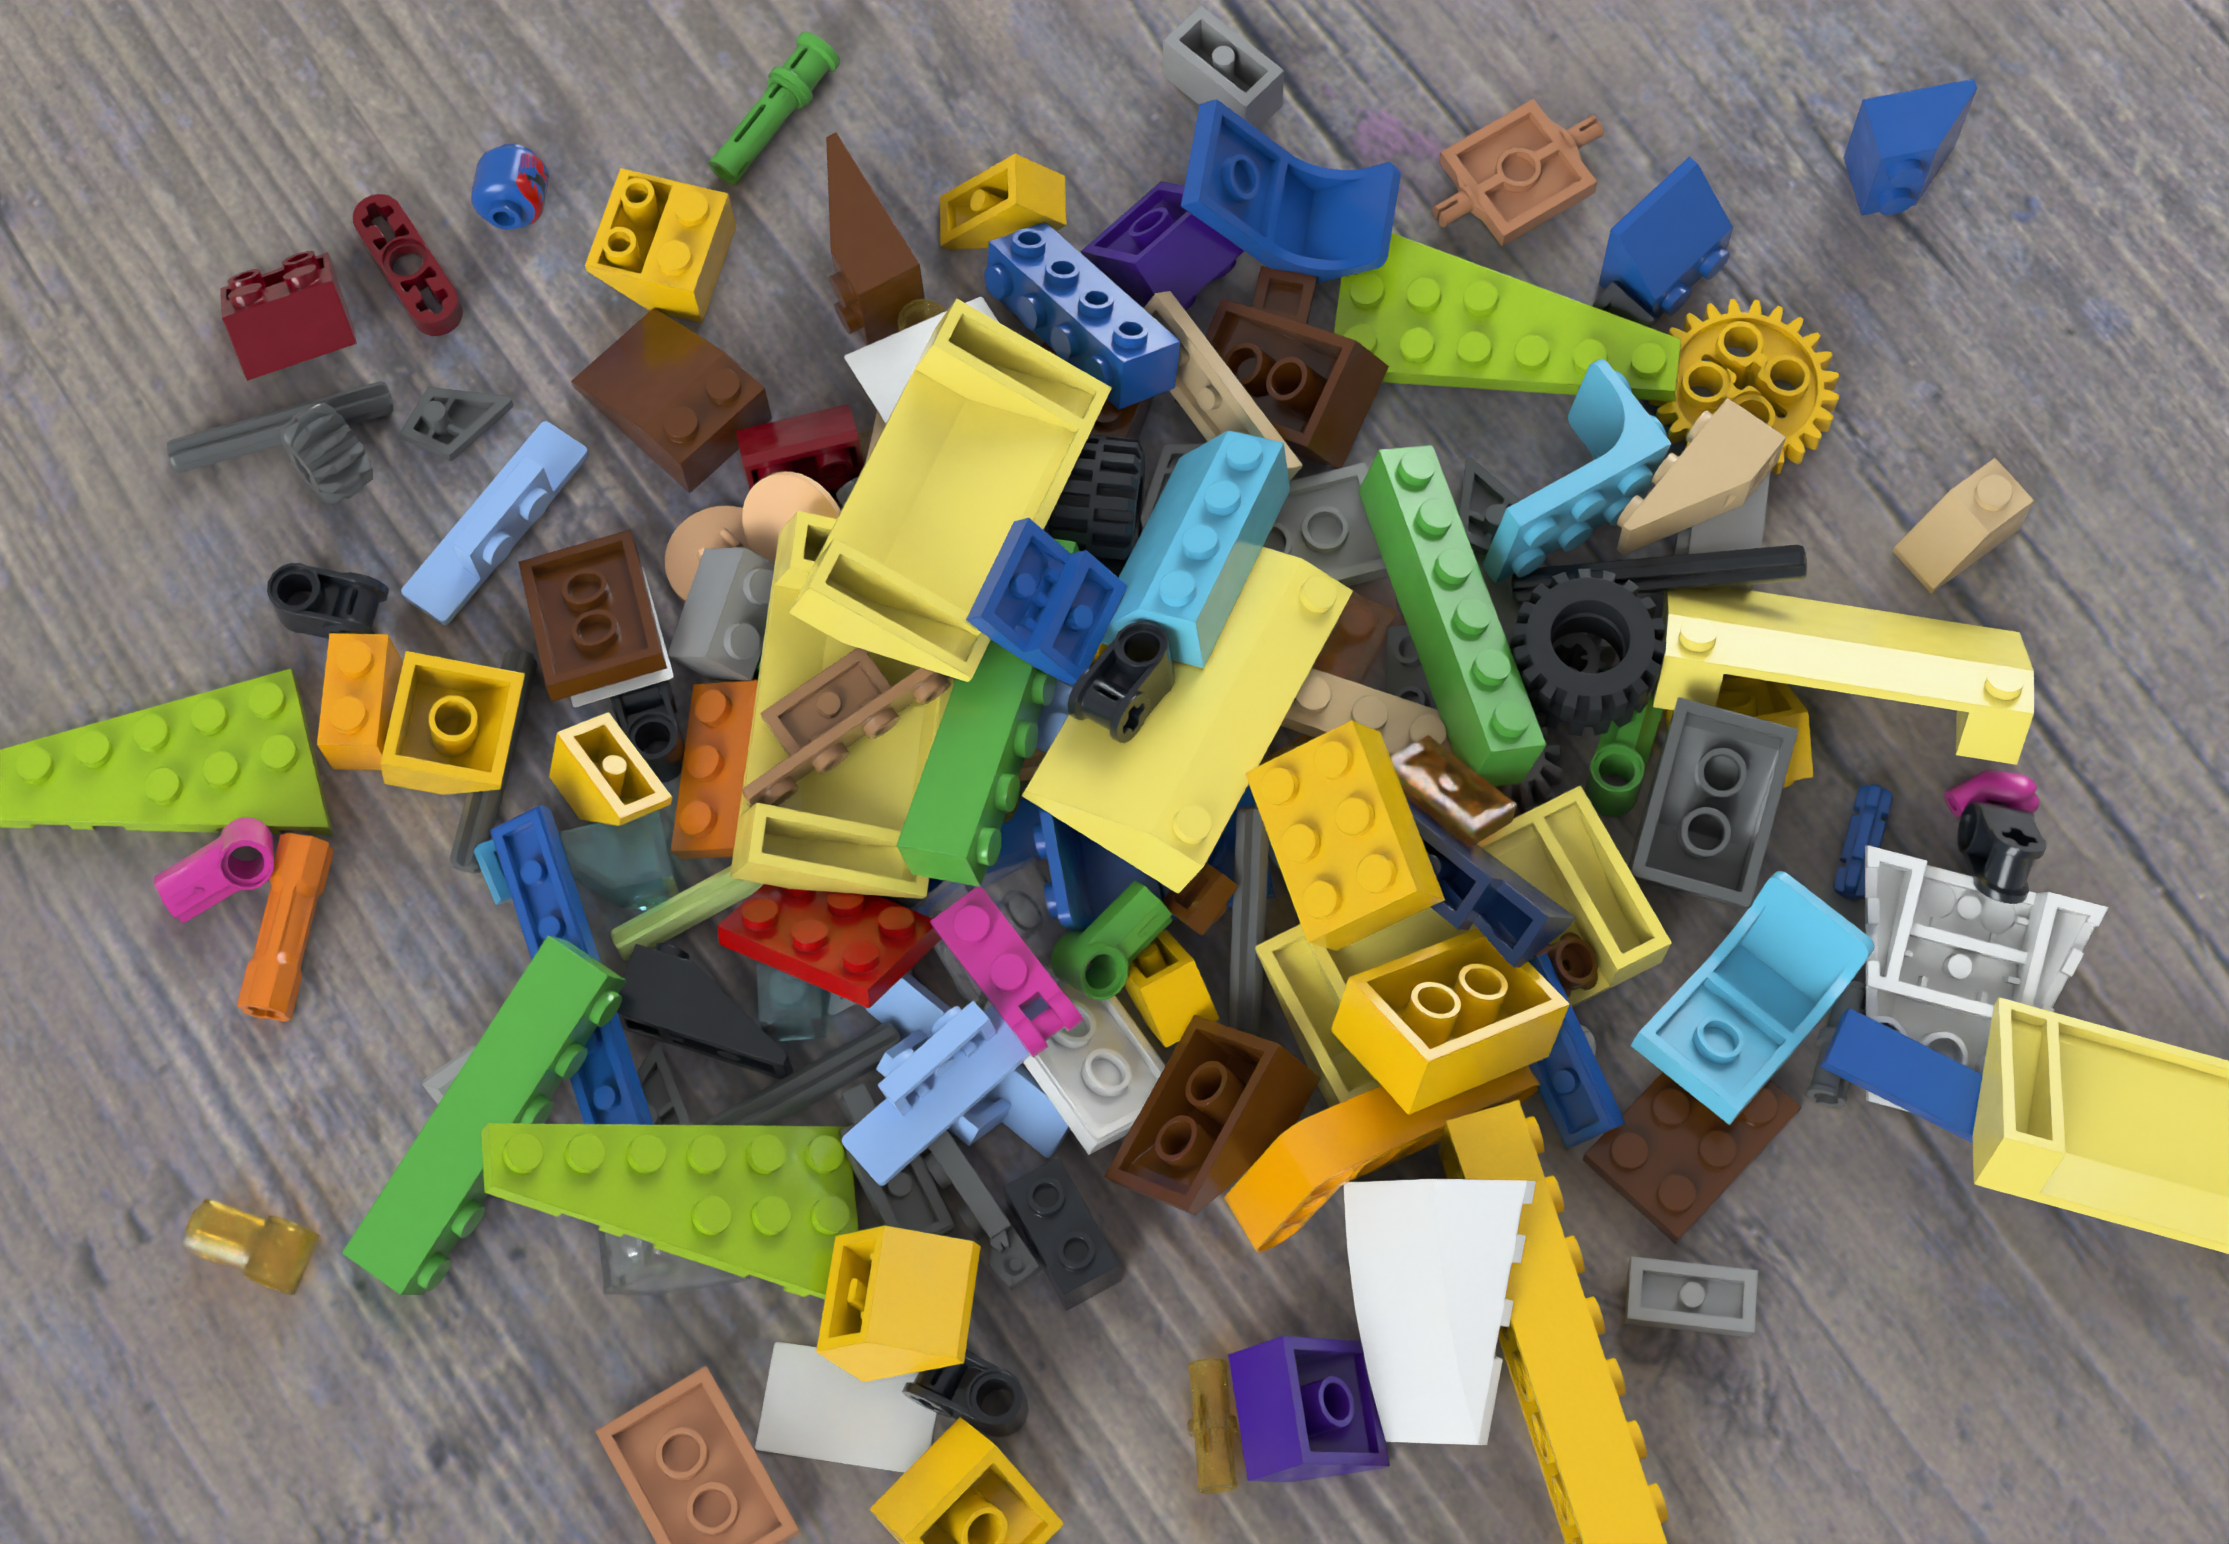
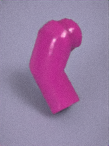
M1984 770L1944 792L1946 804L1956 817H1961L1965 806L1969 801L1973 800L1985 803L1990 801L2005 802L2006 807L2027 810L2032 813L2038 809L2040 802L2035 794L2037 785L2027 775L1997 770Z

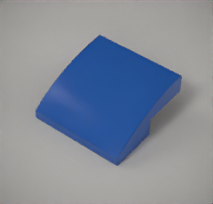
M1025 518L1013 522L966 620L1018 658L1074 686L1079 677L1089 669L1127 585L1087 550L1070 554L1030 518Z

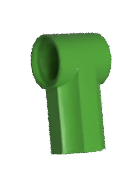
M1650 695L1648 704L1641 713L1634 710L1631 722L1619 728L1614 721H1611L1608 733L1601 734L1596 752L1591 759L1585 794L1595 811L1604 816L1616 817L1624 815L1633 809L1638 800L1646 766L1664 709L1653 707L1654 699L1652 695ZM1606 774H1617L1623 777L1628 784L1611 786L1601 777Z
M1134 881L1085 931L1076 930L1068 932L1057 941L1051 954V968L1055 976L1062 982L1092 999L1105 1000L1112 998L1120 992L1126 983L1129 974L1128 965L1172 922L1170 918L1172 914L1164 903L1145 885ZM1093 959L1091 966L1086 971L1088 964Z

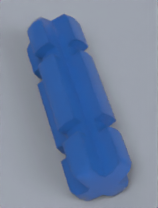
M1877 784L1861 786L1857 791L1853 809L1858 811V815H1851L1840 861L1845 863V866H1838L1833 884L1836 893L1851 900L1865 899V846L1869 845L1881 849L1887 826L1886 821H1882V817H1889L1893 802L1892 792Z

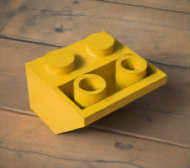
M620 168L585 263L586 271L649 311L655 308L665 315L703 323L736 230L729 194Z
M880 1226L835 1236L816 1353L862 1382L963 1364L981 1246L974 1241L890 1226Z

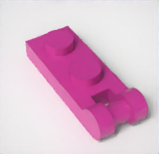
M982 886L975 887L930 921L940 938L1033 1058L1048 1048L1045 1041L1065 1027L1069 1032L1084 1021L1070 999L1055 983ZM1041 997L1049 1008L1030 1021L1022 1011Z

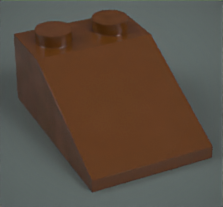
M835 132L826 137L830 247L835 274L829 276V282L839 300L834 304V307L842 325L849 334L858 331L864 343L868 346L928 318L921 269L915 255L839 135Z
M1222 298L1205 334L1206 339L1296 456L1333 469L1342 468L1389 366L1357 340Z
M655 308L648 312L571 381L572 386L689 494L739 449L736 430L766 424L772 419L765 388L727 353Z
M1194 1015L1104 1177L1115 1184L1190 1214L1197 1215L1250 1169L1283 1132L1297 1123L1321 1078L1278 1043Z

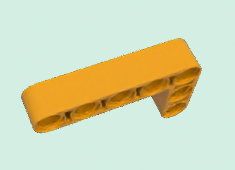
M1529 1065L1410 1115L1403 1110L1382 1086L1376 1087L1311 1115L1291 1126L1270 1145L1226 1194L1224 1199L1256 1252H1264L1277 1246L1299 1231L1342 1185L1440 1142L1446 1120L1517 1100L1521 1104L1538 1091L1537 1086L1540 1083L1530 1070Z

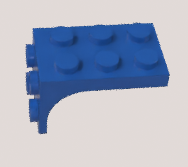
M1216 99L1199 105L1181 207L1266 267L1316 276L1317 284L1374 270L1384 265L1389 252L1401 171L1391 162L1355 170L1330 169L1307 163L1290 154Z
M1249 784L1207 860L1208 864L1233 882L1237 810L1241 806L1257 805ZM1039 807L1041 822L1034 823V839L1040 857L1048 859L1052 882H1047L1044 885L1045 900L1051 917L1053 919L1059 918L1062 926L1072 931H1085L1134 881L1145 885L1161 901L1170 891L1165 885ZM1268 862L1267 899L1275 898ZM1233 895L1229 899L1227 908L1233 907ZM1173 914L1170 917L1172 920L1179 919Z

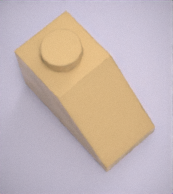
M1994 458L1952 488L1894 547L1893 553L1932 594L2020 530L2035 500L2001 463Z

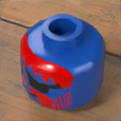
M504 144L485 152L477 163L471 195L472 205L478 215L496 228L503 230L524 228L535 223L543 213L549 172L544 162L527 147L517 144Z

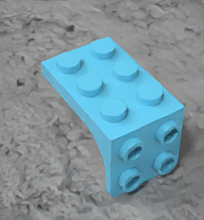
M1599 359L1589 365L1568 413V422L1571 428L1590 451L1594 461L1506 508L1482 564V567L1495 584L1514 573L1519 578L1530 574L1545 561L1548 554L1561 547L1566 552L1575 549L1590 537L1593 529L1606 522L1611 526L1617 525L1621 513L1636 495L1643 499L1645 498L1652 484V478L1672 444L1667 438L1666 431L1661 422L1656 417L1649 415L1632 394L1631 387L1626 378L1620 372L1614 371L1604 359Z
M1777 871L1767 880L1751 904V907L1724 941L1639 1031L1630 1046L1730 1125L1830 1013L1832 1007L1874 951V943L1869 936L1789 874Z

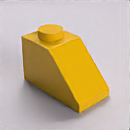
M1018 154L1009 156L940 196L941 247L949 250L988 248L989 241L1043 222H1046L1055 231L1067 226L1065 175Z
M609 712L557 732L549 778L580 820L620 826L671 805L672 796Z
M1166 929L1128 965L1129 974L1124 988L1145 1024L1165 1048L1180 1041L1194 1015L1214 1022L1220 1019L1194 959Z

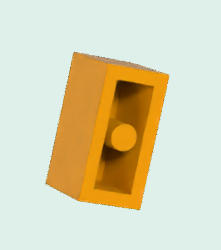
M329 633L317 745L333 770L382 771L380 763L403 666V660L388 634Z

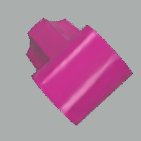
M239 818L231 821L223 828L218 839L154 876V886L161 897L162 903L174 918H178L184 924L239 890H252L262 886L270 879L274 870L273 835L262 821L254 818ZM250 846L256 848L262 854L251 861H242L235 858L231 853L239 847Z

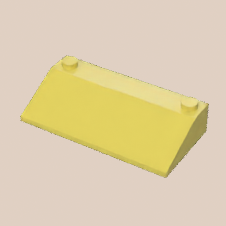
M956 298L935 327L789 613L842 643L969 682L973 678L991 639L970 624L966 618L1013 522L1030 518L1044 530L1112 388Z
M797 511L779 531L743 788L789 757L762 720L760 713L857 648L838 641L789 613L837 519ZM866 650L892 687L921 668ZM950 677L948 679L951 683L950 687L933 701L920 705L916 700L897 713L900 717L899 722L885 734L873 740H870L866 734L847 747L850 754L832 770L819 774L815 769L797 781L796 784L799 789L782 804L772 806L756 802L750 808L745 801L742 791L730 877L788 889L917 899L927 897L929 878L912 875L896 845L952 692L955 678Z
M1262 547L1205 667L1201 668L1173 661L1175 683L1171 691L1161 699L1148 715L1138 733L1126 743H1120L1112 739L1110 730L1088 718L1077 720L1068 714L1021 796L1179 894L1207 862L1249 784L1245 773L1259 766L1353 590L1302 558Z
M1732 587L1664 592L1662 619L1665 633L1662 641L1667 643L1666 654L1664 655L1661 671L1655 686L1653 707L1674 710L1678 697L1716 707L1723 675L1729 674L1957 710L1956 755L2015 765L2018 763L2034 715V670L2020 632Z
M1581 785L1471 839L1575 917L1571 926L1549 943L1550 945L1557 943L1563 934L1572 932L1588 942L1596 953L1598 960L1597 984L1590 990L1578 988L1571 991L1568 1000L1572 1008L1662 963L1672 942ZM1429 907L1338 951L1308 943L1301 924L1255 946L1256 953L1307 1066L1321 1078L1317 1085L1329 1107L1381 1086L1331 1032L1348 978L1476 929L1477 927L1472 924L1469 930H1458ZM1562 962L1564 969L1568 971L1566 965Z
M1999 997L1993 1008L1972 1136L1974 1184L2229 1254V1061Z

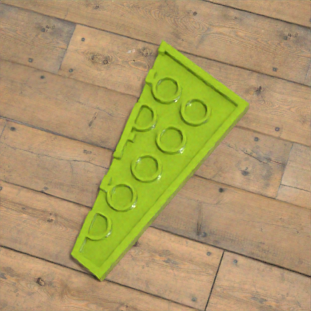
M1391 233L1388 257L1380 268L1341 278L1334 333L1357 340L1386 363L1389 368L1382 382L1577 395L1589 365L1599 359H1604L1614 371L1620 372L1626 378L1636 399L1676 401L1681 339Z
M291 668L0 749V828L69 825L72 829L94 830L95 826H122L130 831L219 833L231 821L239 818H254L262 821L272 834H280L281 830L310 831L313 835H334L297 677Z
M488 1123L481 1130L485 1193L557 1217L565 1214L599 1225L598 1230L618 1237L624 1234L654 1243L653 1248L744 1278L752 1275L784 1286V1291L802 1297L810 1294L825 1299L835 1236L858 1231L853 1168L843 1149L842 1139L839 1134L840 1130L847 1126Z

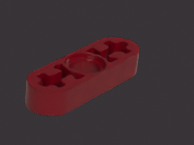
M374 194L361 200L353 212L354 227L362 244L419 331L430 336H441L453 331L459 325L463 315L459 297L400 203L395 198L385 194ZM382 216L385 221H388L395 238L387 243L380 229L373 225L372 220L374 218ZM415 254L423 259L420 269L412 275L401 276L392 270L395 261L403 255ZM429 287L436 302L440 305L442 304L444 310L434 315L430 309H427L420 291Z

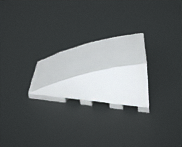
M1866 845L1865 928L1866 935L1872 939L1875 946L1874 951L1866 961V1016L1983 1074L1993 1008L1997 999L2000 997L2054 1012L2053 1006L2068 977L2073 976L2084 955L2082 951L2094 928L2099 927L2109 907L2051 892L2034 893L2030 891L2026 900L2022 903L2008 904L1999 902L1978 891L1973 884L1972 876L1927 865V860ZM1866 1090V1101L1907 1111Z
M1419 1179L1348 1182L1343 1185L1347 1250L1355 1312L1368 1377L1386 1442L1487 1445L1503 1359L1495 1355L1500 1326L1509 1327L1514 1301L1506 1299L1505 1296L1512 1262L1521 1263L1526 1236L1517 1233L1522 1205L1532 1204L1536 1181Z

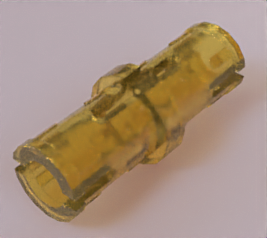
M1201 1359L1192 1361L1187 1365L1190 1376L1193 1418L1187 1421L1188 1435L1195 1439L1198 1476L1197 1492L1203 1494L1228 1493L1239 1488L1238 1481H1236L1233 1434L1239 1430L1238 1418L1235 1415H1231L1227 1374L1229 1367L1228 1361H1224V1359Z

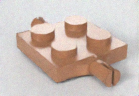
M1532 99L1440 152L1439 164L1456 185L1458 193L1432 206L1435 220H1439V225L1445 228L1451 222L1471 212L1484 222L1503 247L1595 193L1597 180L1581 161L1578 149L1604 135L1600 121L1596 123V116L1590 115L1587 119L1565 130L1560 125L1551 121L1536 101Z

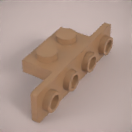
M856 648L760 713L762 720L789 757L742 789L745 801L750 808L756 802L772 806L782 804L799 789L796 782L816 769L819 774L832 770L850 754L847 747L866 734L870 740L880 737L899 722L900 717L897 713L916 700L920 705H925L943 694L951 685L948 681L950 676L919 668L892 687L866 650Z

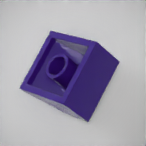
M1159 182L1080 251L1083 256L1143 309L1155 293L1171 291L1184 310H1187L1195 302L1196 294L1211 280L1219 279L1228 274L1237 263L1236 258L1244 252L1240 247L1181 207L1184 185Z
M1281 1336L1228 1354L1248 1481L1296 1482L1378 1470L1390 1466L1386 1440L1370 1385L1362 1342L1360 1340Z

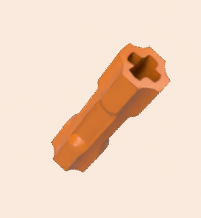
M295 833L280 835L274 858V870L270 876L271 888L254 955L247 963L237 1002V1007L242 1009V1013L259 1019H270L279 1022L292 1020L302 980L301 965L317 901L324 892L334 849L329 846V842L314 836Z

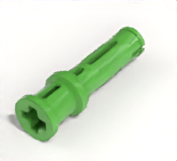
M807 31L801 32L795 40L797 48L782 67H774L769 73V79L767 80L769 87L765 90L762 97L750 109L725 144L709 160L708 165L711 166L710 169L723 181L731 185H737L748 167L767 146L788 116L795 109L807 107L813 99L812 90L827 71L834 72L841 62L837 53L820 37Z

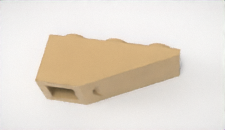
M1729 398L1723 402L1714 415L1707 410L1704 411L1690 429L1686 437L1690 444L1679 457L1674 453H1670L1658 467L1652 478V483L1656 485L1645 499L1636 495L1621 513L1617 521V525L1622 528L1617 551L1623 555L1744 505L1777 464L1786 437Z

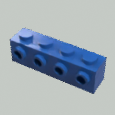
M1046 222L1020 229L1009 235L989 241L988 262L984 273L986 289L989 293L1015 314L1025 327L1031 329L1050 346L1059 358L1111 387L1112 389L1107 399L1118 410L1175 388L1180 340Z

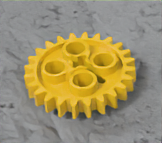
M1730 299L1727 312L1723 315L1719 313L1712 303H1709L1705 309L1703 322L1695 315L1688 313L1683 324L1684 331L1671 327L1668 335L1681 339L1676 401L1648 400L1649 404L1661 406L1657 409L1655 417L1663 426L1672 424L1667 435L1669 441L1674 444L1685 440L1687 448L1690 442L1686 440V437L1700 415L1706 410L1714 415L1723 402L1729 398L1786 437L1778 462L1771 470L1776 475L1780 474L1784 464V456L1798 465L1802 462L1805 454L1804 447L1812 450L1818 448L1822 438L1820 432H1828L1834 417L1830 412L1835 411L1839 395L1832 390L1836 387L1839 374L1833 371H1825L1829 368L1833 357L1832 352H1814L1821 335L1817 332L1802 337L1799 332L1804 319L1801 317L1796 318L1788 325L1781 322L1783 307L1777 306L1768 317L1761 315L1759 300H1754L1749 313L1740 311L1735 299ZM1739 347L1750 356L1736 357L1730 354L1726 348ZM1785 380L1796 389L1791 391L1782 390L1776 387L1772 381ZM1697 386L1706 387L1715 396L1701 397L1690 388ZM1776 415L1785 416V418H1779Z

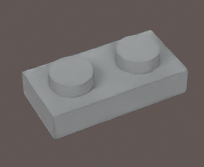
M1631 1256L1628 1264L1624 1324L1751 1338L1755 1332L1758 1270Z

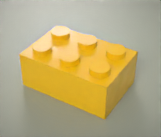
M1351 720L1245 773L1308 943L1338 951L1445 900L1381 732Z
M1476 928L1349 977L1331 1032L1403 1110L1410 1115L1549 1057L1570 1004L1528 961L1520 968H1514L1480 930Z

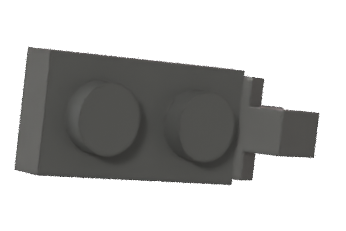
M864 1083L842 1092L841 1099L838 1100V1104L848 1123V1126L839 1132L841 1139L876 1108ZM843 1145L848 1160L881 1226L941 1236L953 1232L955 1229L954 1222L920 1154L886 1185L881 1186L876 1183Z
M946 1130L928 1146L931 1153L923 1158V1162L943 1190L952 1183L966 1202L956 1209L976 1240H979L986 1234L989 1236L992 1247L988 1266L1013 1290L1041 1271L1042 1268L953 1136Z

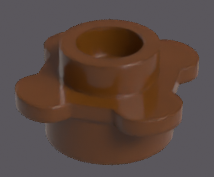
M1568 932L1563 934L1559 942L1552 945L1548 944L1533 956L1534 958L1539 955L1548 954L1567 998L1570 997L1571 991L1575 989L1590 990L1597 984L1598 960L1596 953L1588 942L1581 939L1575 933ZM1562 962H1564L1568 971L1564 969Z

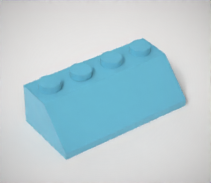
M1228 430L1179 458L1119 576V579L1127 585V588L1101 641L1102 644L1110 645L1118 632L1129 624L1149 621L1158 624L1165 630L1169 638L1173 661L1201 668L1205 667L1290 491L1284 442Z

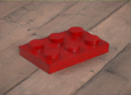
M763 884L717 925L719 945L869 1009L941 940L930 923L933 918L877 895L788 889Z

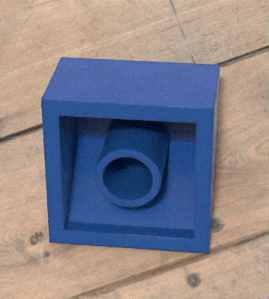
M1974 79L1862 100L1843 157L1861 216L1878 212L1883 215H1895L1918 203L1956 145L1977 90Z
M1690 156L1611 228L1599 285L1604 289L1612 281L1618 280L1658 317L1664 312L1668 316L1675 314L1691 295L1692 290L1690 288L1701 277L1707 280L1712 279L1724 267L1730 257L1727 247L1733 226L1699 164Z

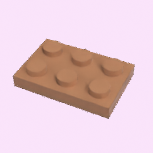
M704 1366L595 1431L657 1544H785L802 1534L707 1366Z

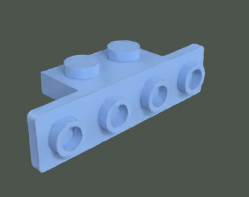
M548 421L542 422L403 586L401 593L404 599L441 625H448L495 568L508 557L515 544L531 525L544 514L551 501L589 457L587 448Z
M906 973L870 1009L866 1008L882 1024L890 1022L902 1038L901 1042L884 1053L876 1070L883 1076H885L883 1074L885 1067L898 1054L908 1048L915 1052L933 1036L931 1033L932 1026L943 1014L952 1009L909 973ZM1021 1065L947 1129L970 1146L1002 1122L1045 1158H1050L1059 1150L1070 1131L1069 1126L1035 1078Z
M1040 997L1022 1012L1032 1021L1049 1007ZM974 1001L969 1003L963 1010L959 1006L953 1007L935 1022L931 1028L933 1036L915 1052L911 1048L902 1051L885 1067L883 1074L886 1078L878 1084V1087L886 1099L842 1137V1144L878 1185H886L1031 1056L992 1005L984 1012Z

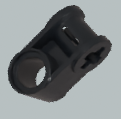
M289 563L279 567L272 573L268 581L267 593L281 623L288 630L329 639V633L375 634L371 629L379 603L387 600L389 588L381 581L363 574L341 573L307 566L302 563ZM301 591L311 593L309 599L302 604H286L295 593Z
M1149 621L1134 622L1120 630L1116 638L1093 666L1087 669L1074 684L1067 703L1069 715L1077 720L1088 718L1109 729L1112 739L1120 743L1130 741L1138 733L1145 719L1161 699L1171 691L1175 683L1174 664L1169 638L1165 630L1158 624Z
M669 680L610 697L619 727L661 783L677 778L682 771L685 745L675 714L678 711ZM663 740L669 742L668 746L659 753H644L645 748L655 741Z
M1974 800L1969 801L1961 815L1957 843L1959 851L1964 855L1973 877L1974 886L1985 896L1999 902L2008 904L2024 902L2029 893L2027 878L2034 860L2040 859L2046 850V842L2036 826L2034 814L2027 810Z
M966 1349L963 1364L921 1371L916 1376L914 1382H906L902 1390L906 1397L917 1404L945 1417H953L955 1419L961 1417L974 1428L998 1438L1010 1436L1019 1431L1026 1422L1029 1412L1027 1397L1017 1377L1008 1370L979 1358L968 1349ZM1003 1389L1014 1395L1013 1405L1005 1414L993 1417L982 1412L983 1400L990 1392Z

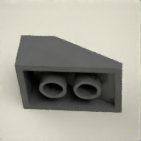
M1678 697L1628 864V868L1635 880L1741 909L1750 908L1798 729Z

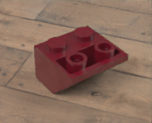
M314 251L297 253L283 260L282 268L261 274L259 269L247 270L232 276L227 281L228 286L220 288L222 320L247 381L357 344L354 326L328 252L315 256Z
M849 404L736 430L743 467L750 490L757 482L768 475L777 472H794L813 479L834 498L843 485L859 477L864 467L860 440Z

